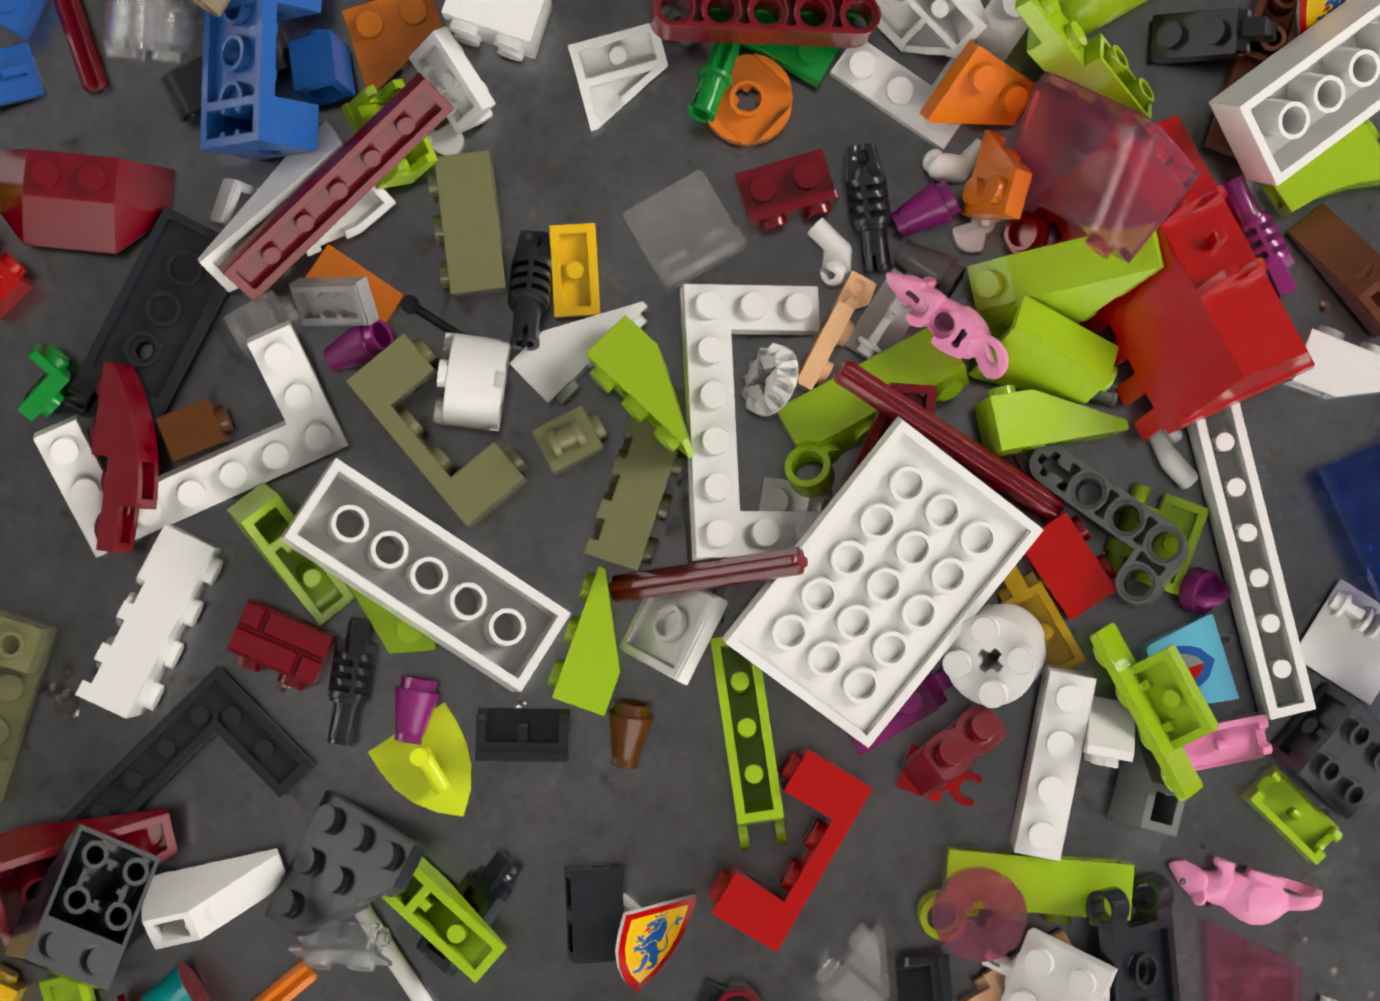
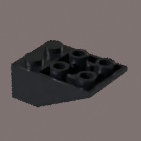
M77 824L23 908L4 955L86 987L109 991L161 858L82 824Z

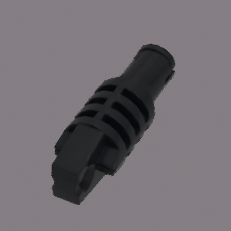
M866 143L847 147L846 188L852 228H854L855 233H860L864 273L893 269L886 231L887 228H891L892 217L887 180L877 146L873 143Z
M522 230L511 262L507 303L513 312L510 345L517 350H523L524 337H527L528 341L527 351L536 350L540 346L541 315L549 307L552 276L547 232Z
M349 617L345 640L336 639L327 694L329 701L333 702L327 740L331 744L354 746L360 706H365L369 699L377 644L368 643L371 621L366 618Z

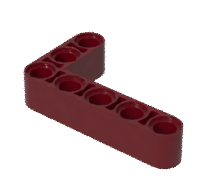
M649 0L650 27L655 35L669 41L856 48L868 42L880 23L881 18L880 7L875 0ZM665 6H674L682 12L684 18L678 21L669 20L664 17L661 9ZM720 8L728 14L730 20L724 23L715 22L708 15V10ZM757 10L770 12L775 18V23L770 25L760 23L754 16V12ZM800 13H814L820 19L821 25L816 27L808 26L801 19ZM852 13L860 15L865 20L867 27L861 29L853 27L847 21L846 15Z

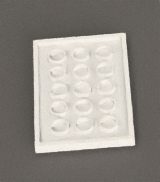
M898 416L795 545V547L803 549L804 556L808 558V566L805 567L804 573L797 576L768 580L722 638L728 646L869 748L961 634V624L977 614L1043 532V529Z

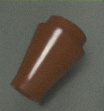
M630 698L615 699L614 709L609 710L612 750L611 765L624 769L638 768L639 757L654 716L650 714V703Z

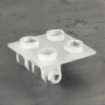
M1339 579L1300 642L1304 662L1309 668L1366 704L1371 705L1380 691V603L1346 581Z

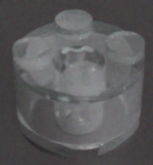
M105 0L102 48L107 49L106 57L146 62V53L152 54L153 61H161L165 64L183 65L190 62L191 56H196L199 6L191 0Z

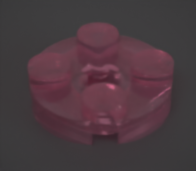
M973 866L955 872L941 886L940 891L937 892L933 900L932 921L939 939L952 954L968 961L988 962L1003 957L1019 945L1022 933L1026 927L1027 908L1021 891L1007 876L989 867ZM982 901L985 909H992V917L987 918L985 925L982 927H977L974 920H967L966 912L973 911L974 902Z

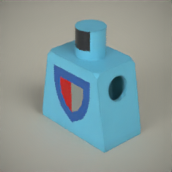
M1213 614L1197 615L1139 645V651L1143 660L1175 644L1207 704L1239 698Z

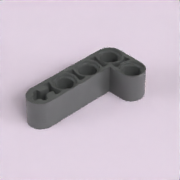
M1046 444V446L1038 447L1032 453L1029 462L1032 476L1042 486L1062 498L1070 506L1134 550L1117 574L1116 588L1118 594L1126 602L1136 607H1145L1153 604L1186 561L1189 554V544L1184 534L1176 526L1063 447L1056 444ZM1060 457L1059 465L1073 477L1069 483L1052 472L1045 477L1047 470L1043 466L1044 462L1047 459L1055 462ZM1089 482L1099 483L1102 487L1100 499L1092 505L1080 503L1079 491L1081 487ZM1127 508L1138 510L1140 514L1138 526L1129 532L1118 530L1116 525L1118 514ZM1164 535L1175 536L1179 542L1177 553L1168 559H1161L1154 552L1156 540ZM1138 572L1148 574L1151 579L1149 591L1140 597L1131 596L1127 590L1128 579Z

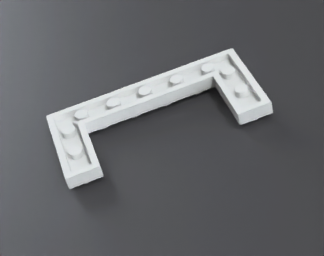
M991 0L984 9L990 25L974 41L1003 62L1029 27L1015 10L1016 0ZM868 42L861 47L846 48L830 72V76L941 151L944 150L961 125L931 123L919 114L957 59L955 57H951L932 86Z
M683 284L680 288L686 429L694 451V455L690 459L688 458L692 561H710L793 548L822 511H740L731 334L816 335L820 332L818 286Z
M290 320L247 338V345L284 420L160 475L157 509H139L135 540L162 529L164 524L171 525L257 487L262 482L266 483L348 446V440ZM76 414L34 433L33 440L97 558L108 553L96 550L97 538L94 533L96 518L101 513L103 500L101 476L105 468L99 456L91 454L93 445Z

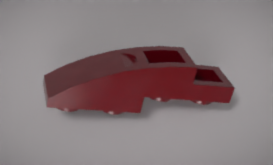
M104 361L103 372L100 373L96 384V392L99 397L97 416L90 428V440L93 444L91 454L108 457L107 467H105L101 476V489L103 492L101 513L97 516L94 526V533L97 538L96 550L113 553H133L139 509H157L159 464L156 433L151 410L134 367Z

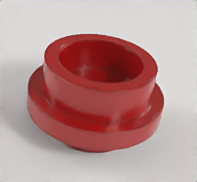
M1025 211L1021 213L1020 219H1010L1004 230V238L1009 249L1014 254L1044 247L1049 240V226L1040 214Z

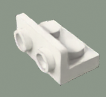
M444 26L433 31L408 58L417 72H420L455 108L447 116V119L458 135L488 121L493 116L491 108L496 102L448 27Z

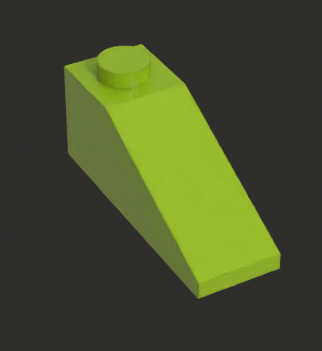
M1005 385L987 391L989 397L974 405L982 446L998 457L1035 451L1038 447L1046 446V444L1064 446L1111 438L1129 429L1126 419L1034 389L1016 392L1015 385Z
M265 483L259 484L226 510L255 549L319 626L355 599V596L343 581L279 540L295 516L281 497Z
M423 857L406 891L391 898L387 896L381 897L474 983L484 975L507 948L505 943L455 887Z

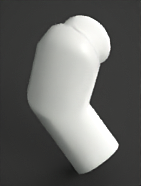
M976 138L960 155L942 153L939 149L930 150L923 158V169L928 172L932 179L938 182L944 179L951 183L964 182L973 174L982 141Z

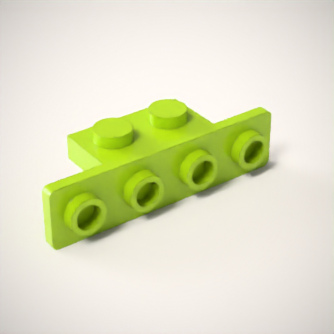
M1111 623L1090 635L1094 656L1098 663L1107 669L1116 686L1115 691L1119 702L1126 709H1129L1138 726L1141 742L1148 750L1152 751L1161 768V777L1164 784L1182 802L1203 788V783L1182 746L1215 731L1220 726L1175 644L1136 663L1117 626Z

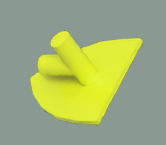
M444 702L434 709L421 744L397 741L394 739L395 735L368 751V754L392 787L413 803L437 813L464 817L471 792L472 764L464 734L454 715Z

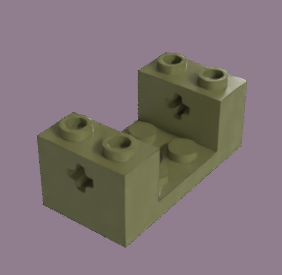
M403 333L346 382L463 523L468 527L474 528L529 482L528 478L523 474L529 466L510 444L502 448L496 442H493L456 474L453 475L451 473L457 468V465L449 455L437 444L430 448L422 438L428 433L427 429L411 411L409 412L405 408L400 412L437 381L438 370L435 366L440 362L437 355L420 336L412 341Z
M1 609L0 803L3 801L59 629Z

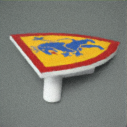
M623 893L624 913L615 948L616 963L622 979L636 992L640 991L659 972L673 954L692 916L697 899L695 894L642 908L628 894Z

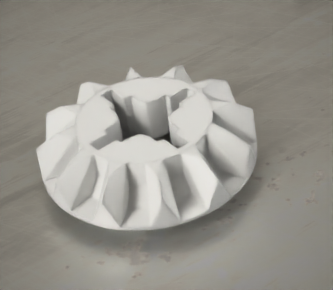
M772 343L769 348L760 347L757 359L748 361L750 367L748 373L741 377L746 382L740 393L746 400L745 408L764 417L777 413L787 404L794 392L798 379V361L794 352L788 347Z

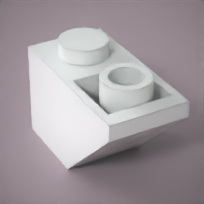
M1093 696L1082 750L1085 753L1084 760L1112 768H1118L1120 760L1133 762L1135 720L1129 709H1126L1119 700Z

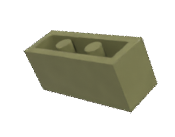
M489 150L438 156L435 170H428L427 176L431 198L439 197L441 215L433 216L436 243L445 244L446 261H439L442 289L450 288V293L454 299L508 292L493 162Z

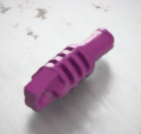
M1243 175L1223 184L1228 193L1225 201L1256 258H1263L1268 266L1265 274L1277 296L1281 298L1295 291L1297 286L1287 268L1295 264V261L1270 212L1267 213L1266 209L1260 210Z

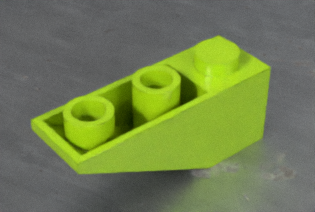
M625 315L585 353L593 368L589 375L606 393H609L612 389L624 398L621 405L636 421L641 423L646 418L656 428L653 434L665 448L672 453L678 448L690 459L694 455V451L665 360L658 344Z
M599 566L596 575L589 572L586 574L578 597L586 600L580 618L571 616L563 642L571 644L565 662L556 659L547 685L555 687L552 698L605 716L621 673L607 569Z

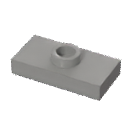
M366 276L298 278L289 284L302 326H369L380 319Z

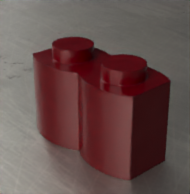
M982 704L975 705L912 753L904 763L902 771L922 796L932 795L943 789L964 773L971 765L994 749L1003 740L1007 728L991 708H987Z

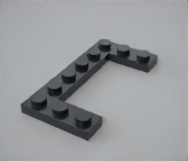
M216 666L59 822L137 812L216 733L280 798L315 763L220 666ZM140 914L137 917L124 953L146 932Z

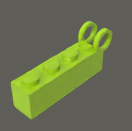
M722 637L711 638V651L741 851L750 850L747 825L774 822L777 845H786L784 812L762 670L728 646Z
M945 845L941 889L931 890L922 896L917 905V919L930 937L941 941L957 937L965 928L967 916H979V909L997 910L998 918L1024 920L1025 912L1043 914V921L1070 924L1071 916L1088 917L1085 905L1086 899L1091 892L1115 886L1120 888L1129 900L1130 912L1127 920L1130 921L1135 865L1127 860L1061 855V860L1057 861L1014 853V851ZM1105 898L1104 906L1107 913L1111 916V907ZM940 901H948L954 904L955 917L948 926L936 928L928 923V911L933 904ZM1089 919V925L1095 926Z

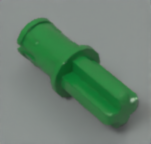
M715 43L706 66L699 68L697 72V87L686 109L688 115L694 120L702 123L715 120L723 94L733 84L730 74L741 44Z

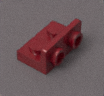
M823 148L735 173L734 175L749 228L760 226L762 232L788 225L786 218L804 213L806 219L826 215L832 212L830 205L837 203L839 200L837 188H834Z

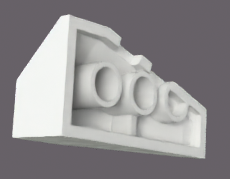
M327 121L319 126L317 151L286 156L198 258L199 263L228 292L238 289V287L223 275L219 265L346 143ZM374 186L306 252L307 256L309 257L322 251V245L342 236H346L349 239L362 233L395 205V200L385 188L376 190Z

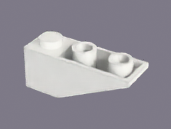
M642 301L544 330L539 335L540 346L538 349L527 351L526 346L509 364L550 406L556 400L563 405L581 388L582 385L577 380L589 368L593 370L585 353L625 315L642 329L648 322L643 317L648 311V306Z
M1319 325L1317 330L1312 328L1301 334V339L1315 363L1314 368L1283 382V384L1324 400L1380 394V346L1361 342L1359 347L1344 341L1345 334L1328 326Z
M278 849L255 852L249 855L154 875L142 905V923L155 950L201 940L275 892L286 873Z

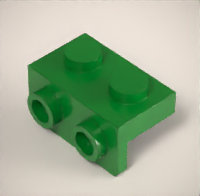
M35 341L27 354L32 361L45 371L20 399L17 408L31 422L39 413L45 418L50 416L64 400L65 397L63 396L66 392L62 388L70 380L71 370L68 368L70 359L51 342L42 346L38 341Z

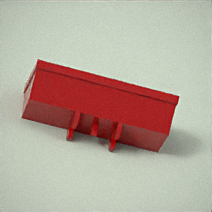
M1178 115L1112 139L1064 180L1044 192L1041 197L1045 204L1034 212L1040 214L1046 220L1049 228L1055 224L1057 225L1062 238L1054 244L1155 221L1164 268L1125 295L1117 297L1096 311V315L1087 321L1080 322L1082 327L1095 334L1109 325L1117 339L1112 343L1119 347L1114 366L1117 367L1128 359L1135 372L1134 375L1117 386V393L1125 405L1131 404L1147 394L1154 407L1136 420L1134 424L1144 440L1164 428L1167 434L1178 431L1303 374L1315 366L1306 346L1265 274L1268 269L1263 258H1256L1225 201L1228 196L1226 189L1223 185H1216Z

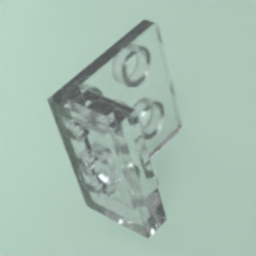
M702 170L691 173L623 213L625 222L667 294L747 247V240L739 226L734 227Z

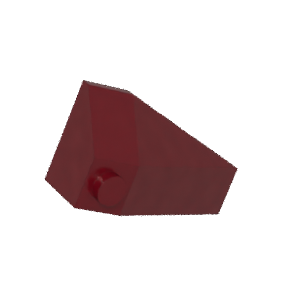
M167 808L20 827L0 833V934L4 946H8L23 908L77 824H82L161 858L159 861L161 863L178 852Z

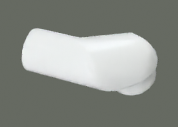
M822 217L808 231L807 235L823 249L822 268L820 269L821 279L827 285L836 286L843 284L851 272L852 246Z
M1164 428L1151 436L1149 441L1162 469L1180 489H1187L1197 481L1199 475L1173 446L1181 440L1182 432L1178 430L1167 434Z

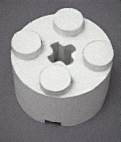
M446 332L443 359H440L436 386L440 387V396L436 398L433 423L484 431H499L504 406L505 384H507L510 341Z
M1016 604L984 605L975 616L961 624V634L945 652L943 659L944 671L956 689L966 698L976 703L982 704L987 708H997L1011 703L1028 690L1045 667L1047 652L1043 628L1029 611ZM994 648L1002 654L999 659L992 654Z

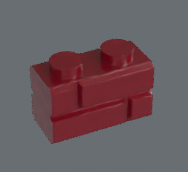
M249 599L227 650L237 654L234 662L238 665L259 673L262 667L265 666L279 672L278 682L302 691L305 684L311 687L317 686L339 635L262 601Z

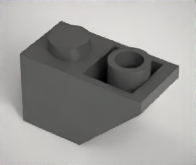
M1135 731L1133 762L1121 760L1107 819L1177 837L1186 800L1180 802L1175 793L1166 787L1162 780L1161 768L1152 751L1148 750L1141 742L1138 731Z

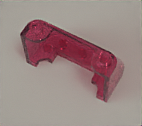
M1045 71L1032 88L1011 148L1020 156V162L1025 164L1032 172L1022 213L1025 210L1035 213L1041 206L1080 226L1088 235L1085 243L1099 256L1107 259L1112 254L1127 263L1133 259L1201 175L1169 135L1148 116L1049 71Z

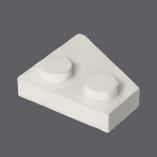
M650 23L568 45L591 131L598 130L668 67L662 40L655 35L650 27Z

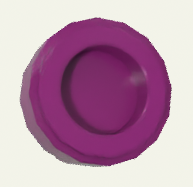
M1201 567L1190 570L1183 578L1179 589V600L1182 608L1199 615L1207 614L1214 606L1228 600L1231 595L1230 587L1220 582L1216 572Z

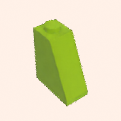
M1024 294L990 328L991 336L998 339L1007 351L1009 357L1007 371L999 379H988L982 374L976 359L973 358L968 375L978 380L1004 386L1015 385V388L1022 390L1034 389L1055 397L1086 404L1099 391L1106 392L1113 384L1118 372V368L1114 364L1119 347ZM991 346L993 358L996 363L997 354L994 348Z

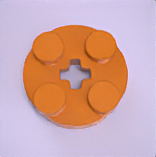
M760 54L739 55L730 74L733 84L723 94L715 120L713 122L709 121L708 125L716 135L726 142L750 148L772 140L783 130L791 115L793 95L789 77L774 60ZM740 89L746 93L752 89L757 91L758 95L755 101L759 106L755 110L746 108L742 111L737 107L739 98L736 96V93Z

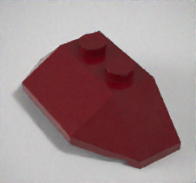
M34 149L0 151V214L24 245L118 254L155 226L165 206L171 209L175 170L113 157Z

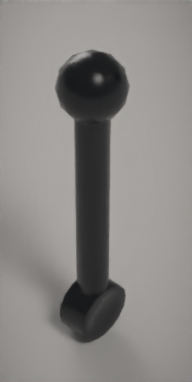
M406 295L401 300V307L406 313H416L444 332L465 334L420 306V302L415 296Z

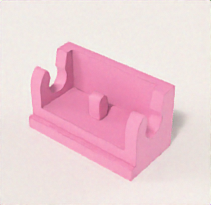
M1257 711L1216 719L1220 726L1219 728L1182 746L1196 771L1264 758L1268 754H1272L1273 751L1272 745L1267 742L1265 736V729L1269 727L1267 714Z

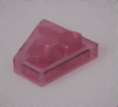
M1204 922L1206 1001H1302L1301 966L1212 922Z

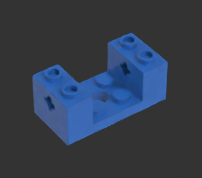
M231 0L220 18L204 10L200 150L254 160L317 151L319 105L276 97L275 82L277 71L275 67L276 37L278 34L277 22L321 13L322 0Z

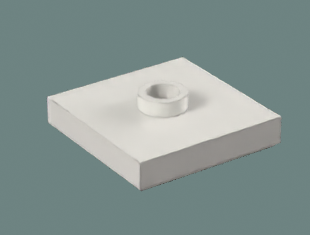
M704 589L643 598L618 649L674 680L688 685L729 602Z

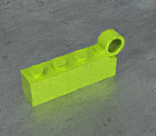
M928 328L859 364L860 367L886 384L894 382L937 386L936 402L940 400L947 401L956 397L965 386L970 384L963 360L947 355L931 344L933 334ZM833 379L788 402L777 412L783 429L795 448L789 453L785 461L786 476L792 489L798 495L806 498L819 497L832 487L835 479L832 463L838 460L841 454L858 444H864L877 413V409L835 383ZM817 462L823 465L822 472L814 479L801 480L796 477L798 470L806 463Z

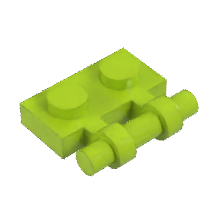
M1134 482L1130 495L1146 505L1151 488ZM1164 493L1158 509L1150 506L1147 507L1176 526L1188 541L1189 554L1186 561L1164 590L1167 593L1179 596L1182 580L1187 574L1210 509ZM1133 508L1122 510L1121 513L1123 514L1118 530L1123 532L1134 530L1140 521L1139 511ZM1164 535L1158 538L1154 545L1155 555L1161 559L1173 557L1179 548L1178 539L1172 535ZM1109 537L1105 548L1109 552L1106 559L1112 565L1116 574H1118L1126 558L1128 559L1134 550L1116 537ZM1142 572L1134 574L1132 580L1151 586V579L1148 574Z

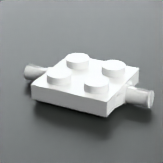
M1036 928L1028 930L1020 953L1014 959L990 947L984 955L986 958L982 960V966H986L1006 976L1005 991L1001 1001H1110V988L1118 968Z

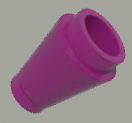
M946 179L936 184L932 180L896 211L892 212L891 216L902 237H905L909 234L954 221L952 216L962 212V209Z
M381 319L369 326H353L325 347L324 359L327 365L336 372L342 369L365 365L394 342L392 333Z
M413 675L401 676L400 685H395V740L411 744L422 743L423 735L426 732L440 693L436 692L438 681Z

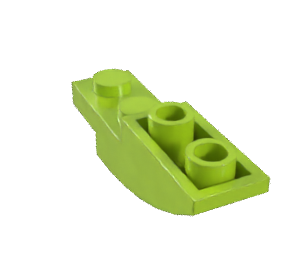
M1016 0L1015 10L1029 26L1026 52L1050 77L1080 100L1106 114L1142 127L1152 123V102H1154L1152 89L1142 77L1137 79L1131 72L1125 54L1117 45L1111 46L1101 33L1087 41L1079 24L1075 21L1069 22L1061 12L1058 0Z

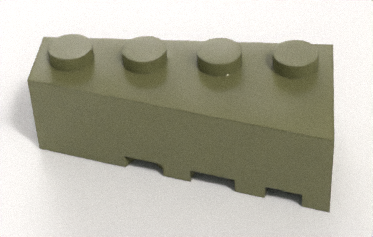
M674 388L686 426L685 391ZM630 416L623 437V446L619 449L611 472L608 491L605 492L596 516L593 537L588 539L584 554L636 571L640 570L642 563L651 565L659 539L651 537L656 519L665 522L673 495L665 493L671 475L680 477L686 455L678 448L672 453L658 441L653 434L656 428L646 418L639 423Z

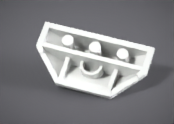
M875 0L881 12L880 23L877 27L901 52L946 55V57L957 58L969 40L975 41L990 25L981 0Z

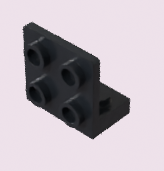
M1325 682L1313 696L1316 709L1298 713L1272 744L1273 751L1269 755L1302 778L1340 816L1350 819L1380 783V723L1359 702Z

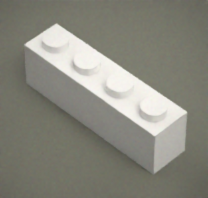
M1050 663L1045 664L1009 839L1014 853L1057 861L1061 860L1097 680L1090 671L1062 667Z

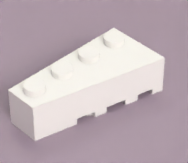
M164 524L136 577V583L142 586L139 594L131 592L126 600H124L116 615V625L121 628L117 635L111 634L106 643L102 642L94 657V660L97 661L96 667L99 670L92 683L82 680L75 693L76 696L126 719L143 715L147 709L151 711L155 709L164 691L165 686L159 684L165 669L166 667L173 669L183 651L184 644L179 642L186 625L194 626L202 611L204 602L198 599L205 584L213 585L221 571L223 560L218 558L222 550L221 547L174 525Z

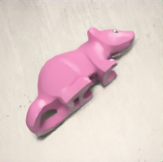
M886 273L887 283L895 292L900 302L905 307L912 309V311L908 312L906 321L914 327H927L933 334L931 344L934 347L957 359L975 358L980 371L988 379L995 380L1004 375L1009 364L1007 351L998 339L991 336L988 324L976 310L947 298L941 291L935 289L934 287L937 282L934 277L928 276L921 279L909 274ZM991 346L994 348L997 354L996 363L993 358Z
M1215 856L1213 861L1217 867L1215 870H1203L1186 860H1175L1168 865L1178 885L1191 896L1194 904L1202 906L1208 901L1222 906L1240 921L1251 925L1271 923L1287 911L1314 909L1319 907L1323 899V891L1318 888L1247 866L1245 873L1235 871L1236 863ZM1284 888L1292 890L1302 896L1290 894L1284 891Z

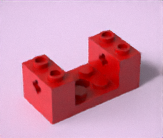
M803 745L799 753L791 750L778 772L780 777L783 778L781 786L784 792L825 815L823 821L818 818L814 819L802 840L807 849L800 861L792 857L779 879V882H781L780 886L783 888L782 891L736 864H733L729 873L721 869L708 890V898L712 900L711 914L775 952L780 948L873 790L866 781Z

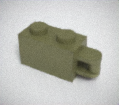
M582 405L532 430L544 457L556 476L605 452L606 450L601 442L609 438L596 411L586 414Z

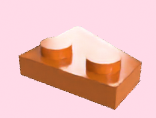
M991 130L984 131L972 177L968 179L963 189L962 198L964 205L961 215L975 220L1020 219L1032 172L1025 164L1020 162V156L1014 149L1004 146L1006 140L1004 135Z

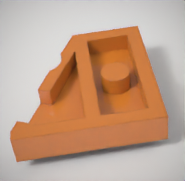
M374 0L342 10L365 87L374 85L377 92L400 69L404 70L411 63L408 57L433 31L443 27L435 0Z
M970 39L919 114L931 123L1014 125L1040 87Z

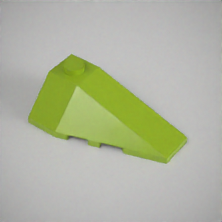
M1149 221L1003 256L967 266L976 311L985 319L990 329L1024 294L1077 324L1087 321L1096 315V311L1115 298L1125 295L1163 269L1164 262L1155 221Z

